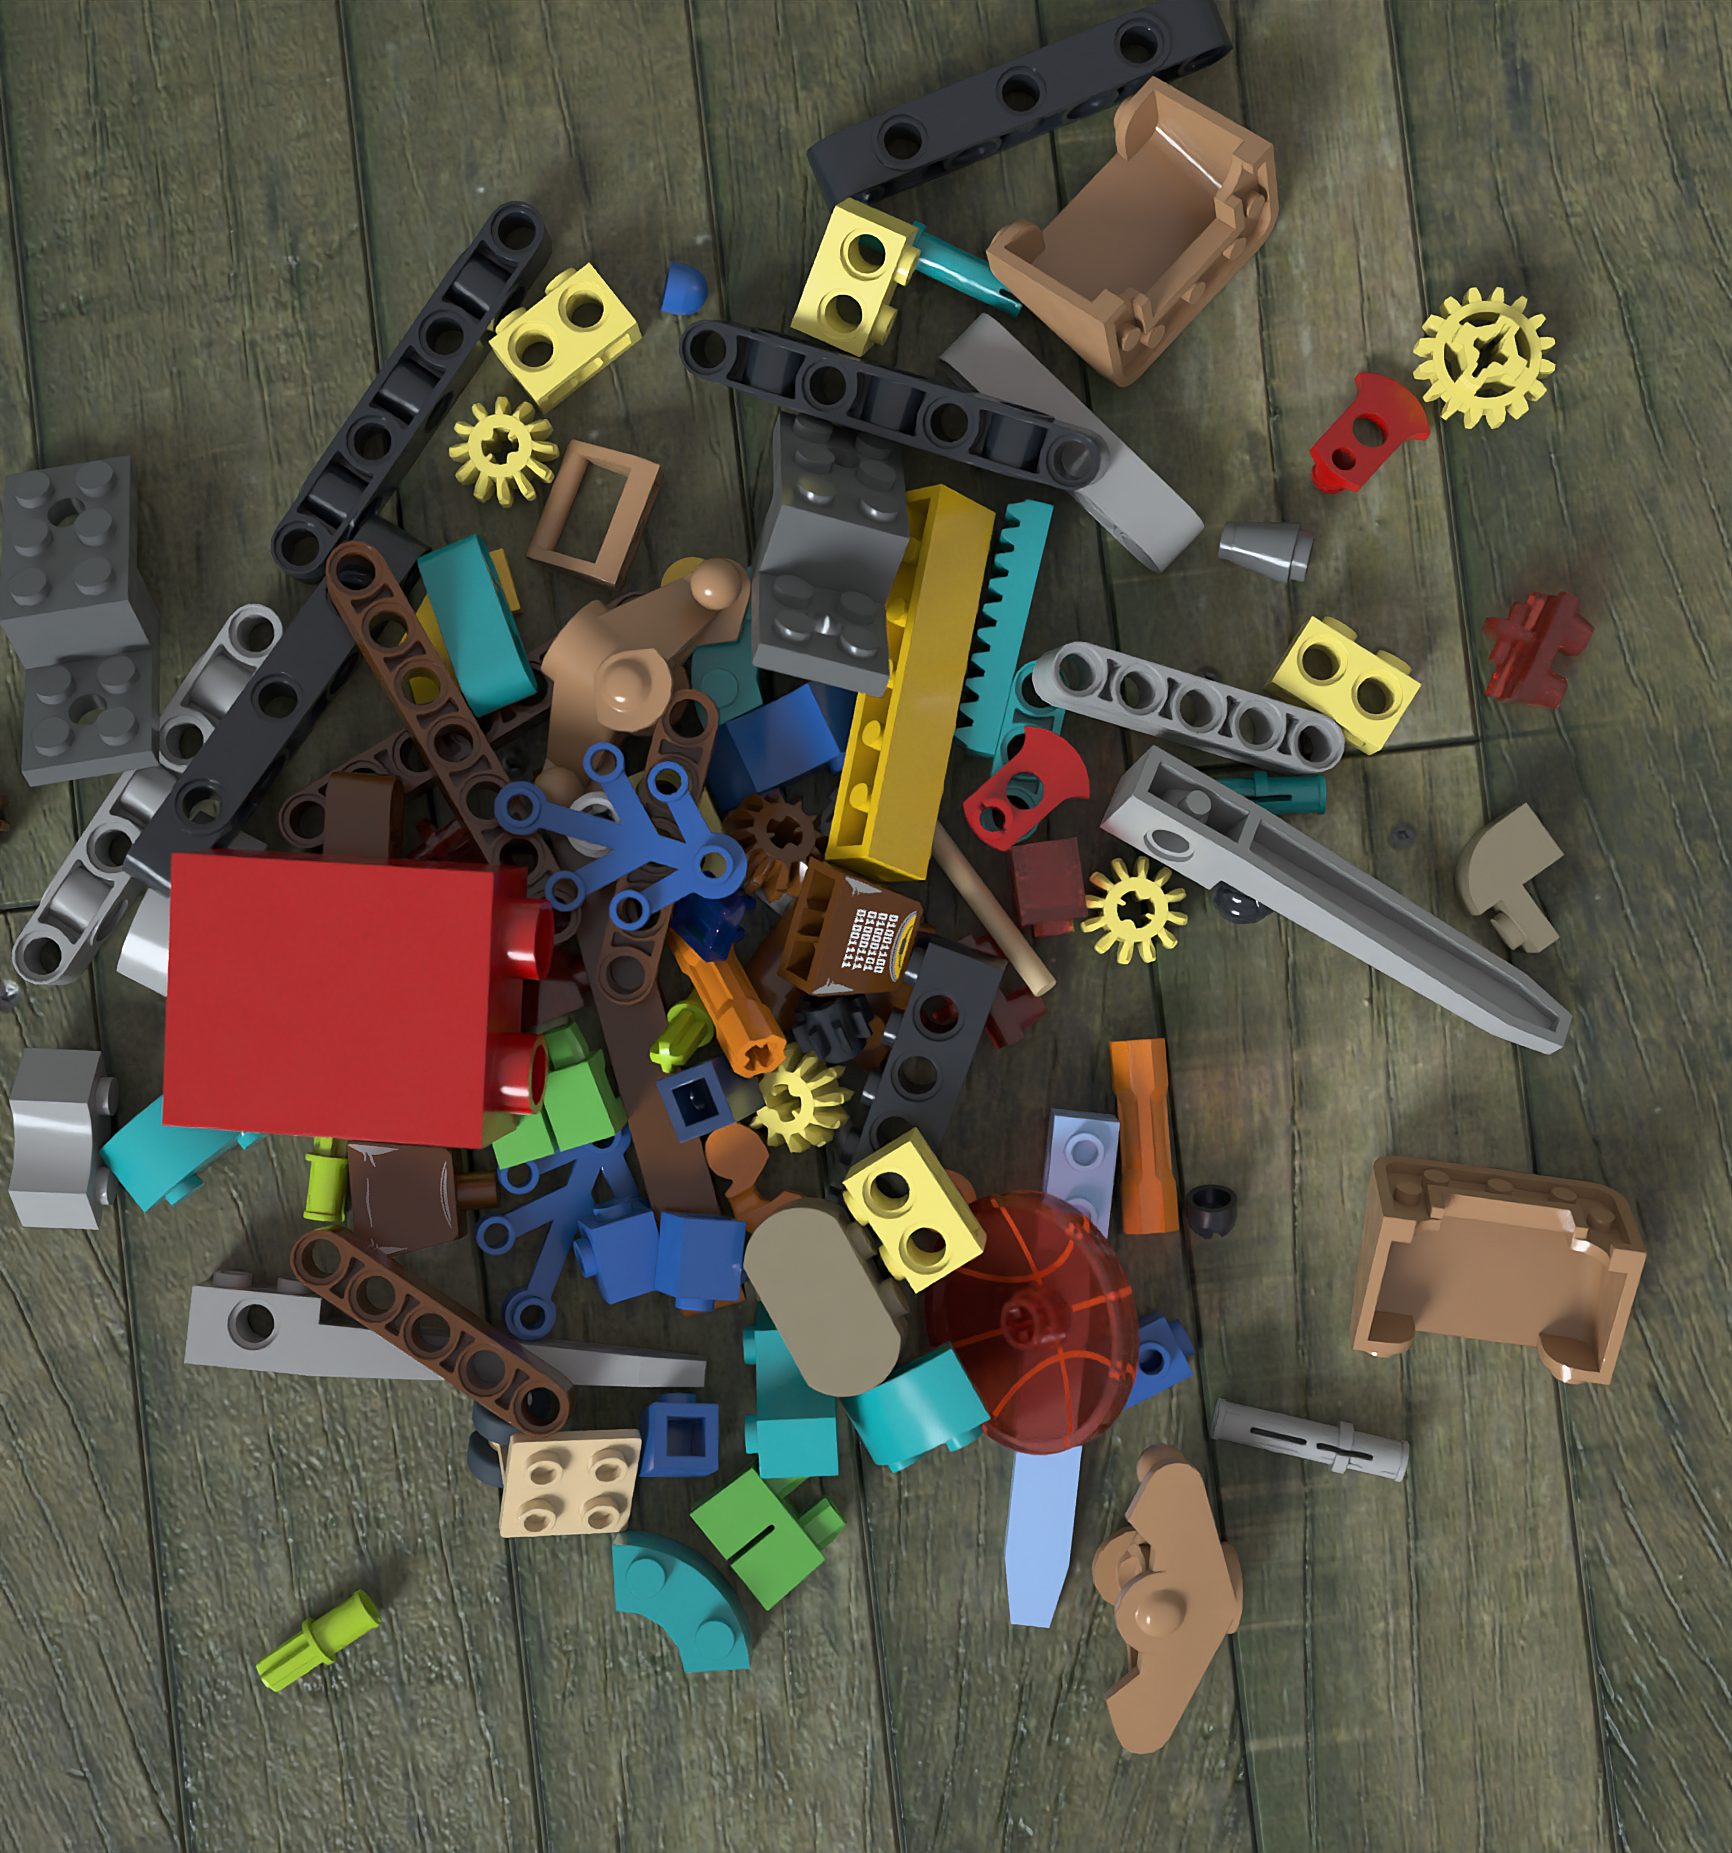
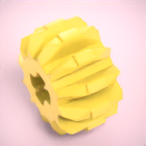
M499 396L495 402V414L490 416L480 403L474 404L472 412L478 420L475 427L458 421L454 427L456 433L468 443L456 444L449 448V456L453 461L465 463L455 474L457 480L463 486L476 482L474 496L482 503L490 499L497 489V497L503 508H510L514 501V489L518 488L528 501H533L537 498V494L530 481L535 477L544 483H551L554 479L552 471L546 465L540 463L552 461L559 457L557 445L544 441L553 432L551 424L547 419L533 422L535 410L528 402H523V404L518 406L512 415L508 399ZM510 440L518 452L508 453L507 463L499 465L491 453L500 452L502 442Z
M1143 856L1136 859L1131 878H1129L1126 865L1121 858L1112 860L1110 862V870L1116 884H1113L1103 874L1094 872L1089 877V881L1103 894L1102 898L1093 895H1082L1079 898V906L1085 909L1098 910L1099 917L1087 919L1080 924L1082 932H1092L1103 927L1106 933L1094 946L1095 951L1099 954L1106 952L1115 940L1120 941L1117 952V962L1120 964H1128L1130 962L1134 943H1137L1140 956L1145 963L1155 961L1156 951L1151 938L1153 937L1162 946L1172 949L1177 944V940L1163 926L1165 923L1183 926L1187 924L1188 916L1181 912L1168 911V904L1181 901L1186 897L1185 890L1178 888L1166 894L1161 890V887L1170 879L1172 871L1168 867H1163L1156 872L1151 880L1146 879L1149 859ZM1126 893H1130L1135 902L1145 900L1148 905L1149 913L1140 916V919L1145 922L1140 928H1136L1132 920L1121 921L1118 917L1117 908L1126 904L1120 898Z
M796 1041L785 1045L784 1054L786 1059L774 1071L755 1075L767 1106L756 1111L758 1116L753 1117L749 1128L755 1129L766 1126L768 1128L767 1146L778 1147L787 1143L791 1153H801L809 1149L811 1144L821 1147L832 1141L833 1136H835L833 1129L844 1126L850 1118L840 1104L849 1101L854 1093L850 1089L839 1087L837 1078L842 1077L846 1066L838 1064L828 1068L826 1061L818 1060L814 1050L802 1053Z

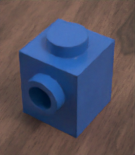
M618 1197L593 1206L594 1215L578 1219L582 1238L573 1241L575 1256L583 1277H593L598 1295L609 1304H613L654 1291L659 1233L653 1210L639 1201L632 1203L630 1197Z
M662 1211L654 1290L675 1297V1307L685 1310L714 1311L715 1300L739 1301L740 1284H743L747 1278V1273L744 1269L746 1222L724 1215Z
M1158 1310L1093 1342V1351L1115 1358L1134 1377L1131 1382L1115 1365L1103 1359H1098L1124 1410L1194 1375L1186 1358L1196 1352L1179 1319L1167 1323L1165 1317Z
M670 1393L658 1395V1402H654L640 1411L639 1432L642 1444L639 1456V1477L702 1478L718 1470L719 1404L697 1403V1395Z

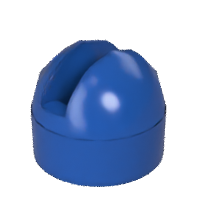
M670 261L660 311L674 315H691L700 310L706 301L708 283L703 274L694 267Z

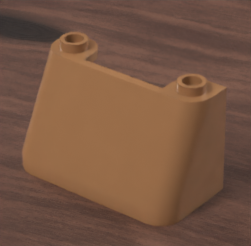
M1152 76L1135 95L1128 96L1121 103L1115 114L1114 127L1116 129L1117 153L1048 226L1041 231L1038 225L1029 220L1021 219L1015 221L1011 225L1002 227L993 238L991 245L986 249L990 270L993 275L1093 370L1111 383L1122 388L1131 385L1149 368L1260 249L1272 232L1279 211L1273 143L1155 76Z
M1389 1155L1378 1158L1374 1161L1367 1193L1349 1329L1352 1349L1365 1351L1376 1357H1392L1406 1352L1412 1347L1415 1330L1537 1347L1543 1364L1550 1369L1551 1374L1555 1378L1569 1384L1591 1382L1610 1385L1647 1256L1646 1248L1627 1200L1614 1189L1592 1182L1406 1156Z

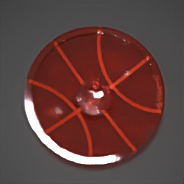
M1021 1189L997 1193L975 1200L968 1204V1207L987 1234L983 1253L925 1288V1322L931 1350L948 1341L951 1342L988 1408L991 1419L980 1425L984 1430V1434L995 1442L1014 1451L1030 1455L1057 1454L1087 1444L1109 1429L1119 1417L1132 1392L1137 1374L1140 1348L1139 1322L1132 1289L1122 1264L1108 1240L1092 1221L1077 1208L1056 1196L1037 1190ZM941 1234L932 1253L938 1252L946 1246L945 1239Z

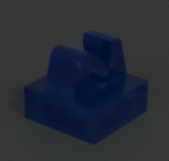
M710 870L702 871L708 878H717ZM741 886L729 896L719 899L704 898L692 892L679 899L670 927L706 963L727 960L732 943L738 942L744 937L746 930L740 925L745 910L755 908L756 900L750 894H746L745 889Z

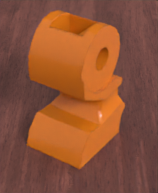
M738 1121L717 1129L709 1135L705 1144V1158L708 1166L717 1175L733 1181L725 1195L731 1204L734 1218L745 1221L746 1230L753 1235L761 1223L777 1208L790 1201L808 1197L800 1191L785 1188L773 1199L761 1196L756 1189V1181L766 1166L772 1152L770 1147L767 1146V1141L758 1130L749 1128L748 1124Z

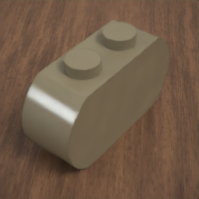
M812 1197L800 1198L783 1204L761 1223L748 1242L744 1256V1269L808 1386L831 1396H856L878 1386L892 1371L903 1350L907 1337L908 1323L903 1315L909 1313L910 1310L897 1282L892 1277L884 1280L872 1257L877 1255L878 1251L866 1225L862 1226L857 1220L852 1222L842 1206L826 1199Z

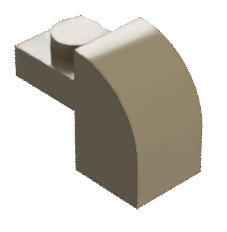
M1527 802L1509 808L1468 840L1459 855L1454 877L1456 896L1465 916L1481 915L1491 908L1496 916L1491 918L1490 921L1498 936L1510 949L1515 950L1519 947L1524 954L1538 953L1560 938L1523 884L1564 855Z

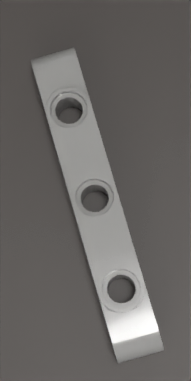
M247 604L238 608L229 617L210 648L193 666L161 714L159 766L123 772L43 894L39 907L17 938L12 950V963L16 972L24 980L40 985H67L76 981L84 973L104 941L115 931L144 888V884L123 872V865L117 867L112 862L109 855L110 845L122 833H126L130 837L132 844L135 842L171 792L177 780L193 760V758L184 759L179 751L181 736L188 729L199 727L204 736L205 743L287 630L290 623L271 608L261 604ZM262 622H272L274 627L272 644L261 652H252L249 646L251 630ZM198 802V803L192 808L191 813H190V816L192 815V813L194 812V810L196 809V807L198 806V804H199L200 802ZM53 939L61 949L62 960L54 972L47 973L40 963V951L48 941Z

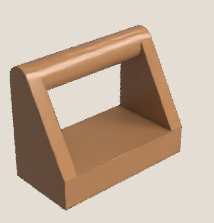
M570 439L525 558L621 595L665 480L661 466L634 455ZM588 462L628 477L596 563L554 552Z

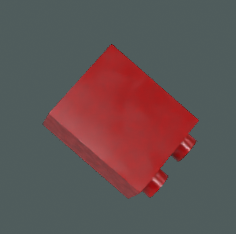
M231 848L172 853L162 1125L482 1149L515 1131L517 1114L537 1115L540 1112L547 1088L548 1047L543 1034L521 1033L523 979L544 980L550 969L555 932L554 913L550 900L527 898L528 867Z

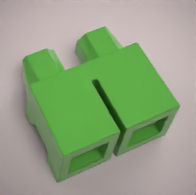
M575 1021L553 1027L541 1033L544 1035L548 1047V1080L544 1102L537 1115L517 1114L516 1130L492 1143L500 1170L555 1154L559 1148L562 1152L615 1136L629 1121L620 1096L614 1097L605 1074V1060L602 1049L589 1051L587 1042Z
M753 1458L737 1474L717 1489L713 1488L694 1502L690 1516L726 1560L733 1555L731 1567L768 1611L826 1560L827 1546L833 1542L847 1525V1518L827 1494H824L804 1512L800 1513L788 1499L787 1495L809 1477L760 1479L759 1461Z

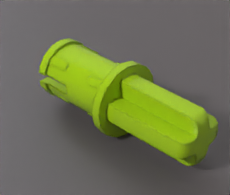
M695 986L684 1001H680L672 1006L667 1014V1027L650 1048L651 1060L661 1064L663 1072H677L681 1065L687 1063L697 1047L708 1044L716 1033V1027Z
M314 1137L313 1152H307L305 1155V1159L311 1161L304 1218L330 1222L345 1221V1204L349 1178L347 1142L353 1141L352 1139Z
M359 1589L353 1593V1596L316 1621L313 1618H307L302 1622V1630L261 1657L256 1663V1668L265 1686L274 1692L281 1691L322 1662L331 1665L337 1660L336 1653L372 1628L380 1626L382 1618L368 1594Z

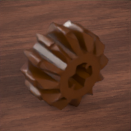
M778 788L768 792L764 798L754 792L752 795L745 797L735 811L732 810L724 819L721 831L735 839L746 855L745 896L754 893L760 887L769 904L775 900H780L785 893L794 899L800 894L810 856L825 860L823 855L827 850L829 837L816 831L821 825L822 814L807 816L802 811L803 796L793 799L790 804H787Z

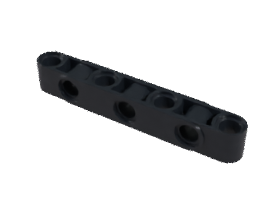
M1161 0L834 133L812 145L807 150L806 156L831 214L836 205L849 197L859 202L863 200L870 205L1121 104L1128 96L1135 95L1152 76L1165 83H1170L1202 70L1228 55L1233 49V45L1214 0ZM1127 45H1141L1148 50L1152 59L1145 63H1133L1124 57L1121 49ZM1020 91L1030 95L1036 105L1027 111L1020 112L1009 108L1003 99L1012 92ZM897 139H908L917 145L919 151L909 159H897L887 152L886 148L889 143Z
M510 201L500 205L491 214L469 248L452 265L308 475L297 499L281 520L271 538V554L275 563L295 580L304 584H320L326 576V564L331 552L340 544L352 541L371 516L380 514L493 349L489 341L497 335L495 332L497 325L508 314L521 307L527 292L548 263L552 253V241L540 213L532 205L523 201ZM528 227L536 232L533 242L526 248L513 250L505 246L508 234L514 229ZM449 330H457L464 333L462 345L456 352L449 355H440L434 352V344L442 333ZM376 434L390 435L391 447L383 458L378 460H367L364 458L363 448L367 440ZM307 537L317 538L319 542L317 557L305 566L294 565L292 552L295 545Z
M700 320L692 323L684 331L679 342V354L682 364L690 373L699 378L735 388L736 391L766 402L1000 474L1028 481H1037L1060 489L1077 490L1097 483L1104 477L1109 468L1110 452L1108 445L1099 434L1090 429L1057 420L1054 416L1032 408L867 358L858 357L791 335L760 327H750L734 321ZM715 331L723 337L726 344L725 358L717 367L710 363L705 354V343L708 337ZM832 367L840 370L846 380V392L837 403L830 401L822 389V379L825 373ZM952 403L960 406L968 418V428L964 436L959 440L948 437L941 425L942 414L945 408ZM1071 441L1081 442L1091 453V467L1082 478L1069 474L1062 463V453L1066 445Z
M379 514L371 516L353 538V541L366 542L379 551L405 597L408 596L421 577L417 558L432 552L430 546ZM359 564L346 566L338 575L340 583L350 590L365 589L372 584L375 578L369 568ZM326 576L177 780L171 792L137 837L124 859L123 872L169 901L172 853L228 848L364 659L361 650L330 597ZM389 620L379 622L372 628L370 636L374 642L382 634ZM279 696H287L297 701L295 710L283 718H273L264 713L266 705L272 699ZM216 800L222 804V810L214 821L198 824L190 820L191 810L198 802Z

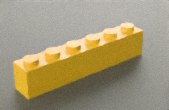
M943 484L905 492L910 539L885 603L890 678L882 698L858 692L825 855L826 861L879 882L926 879L996 514Z

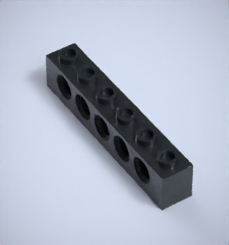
M934 934L927 950L915 946L902 982L913 986V991L906 1010L894 1006L881 1043L892 1047L884 1070L876 1067L871 1069L860 1099L861 1104L871 1107L863 1130L851 1126L838 1163L849 1166L850 1169L856 1163L892 1142L884 1135L881 1125L883 1120L894 1116L906 1119L913 1128L917 1127L937 1158L1008 960ZM934 995L947 996L957 1005L959 1018L948 1025L936 1024L927 1017L924 1010V1001ZM912 1056L925 1057L934 1064L937 1078L929 1084L920 1085L913 1083L906 1077L903 1071V1061ZM883 1172L876 1176L883 1178L891 1185L894 1193L893 1198L904 1197L910 1192L908 1182L898 1173ZM843 1184L842 1189L830 1185L825 1199L845 1208L851 1221H856L843 1197V1192L847 1190L845 1184ZM868 1223L866 1227L878 1251V1254L873 1256L872 1259L884 1280L889 1277L893 1278L894 1276L886 1267L879 1252V1247L883 1245V1242L871 1224Z

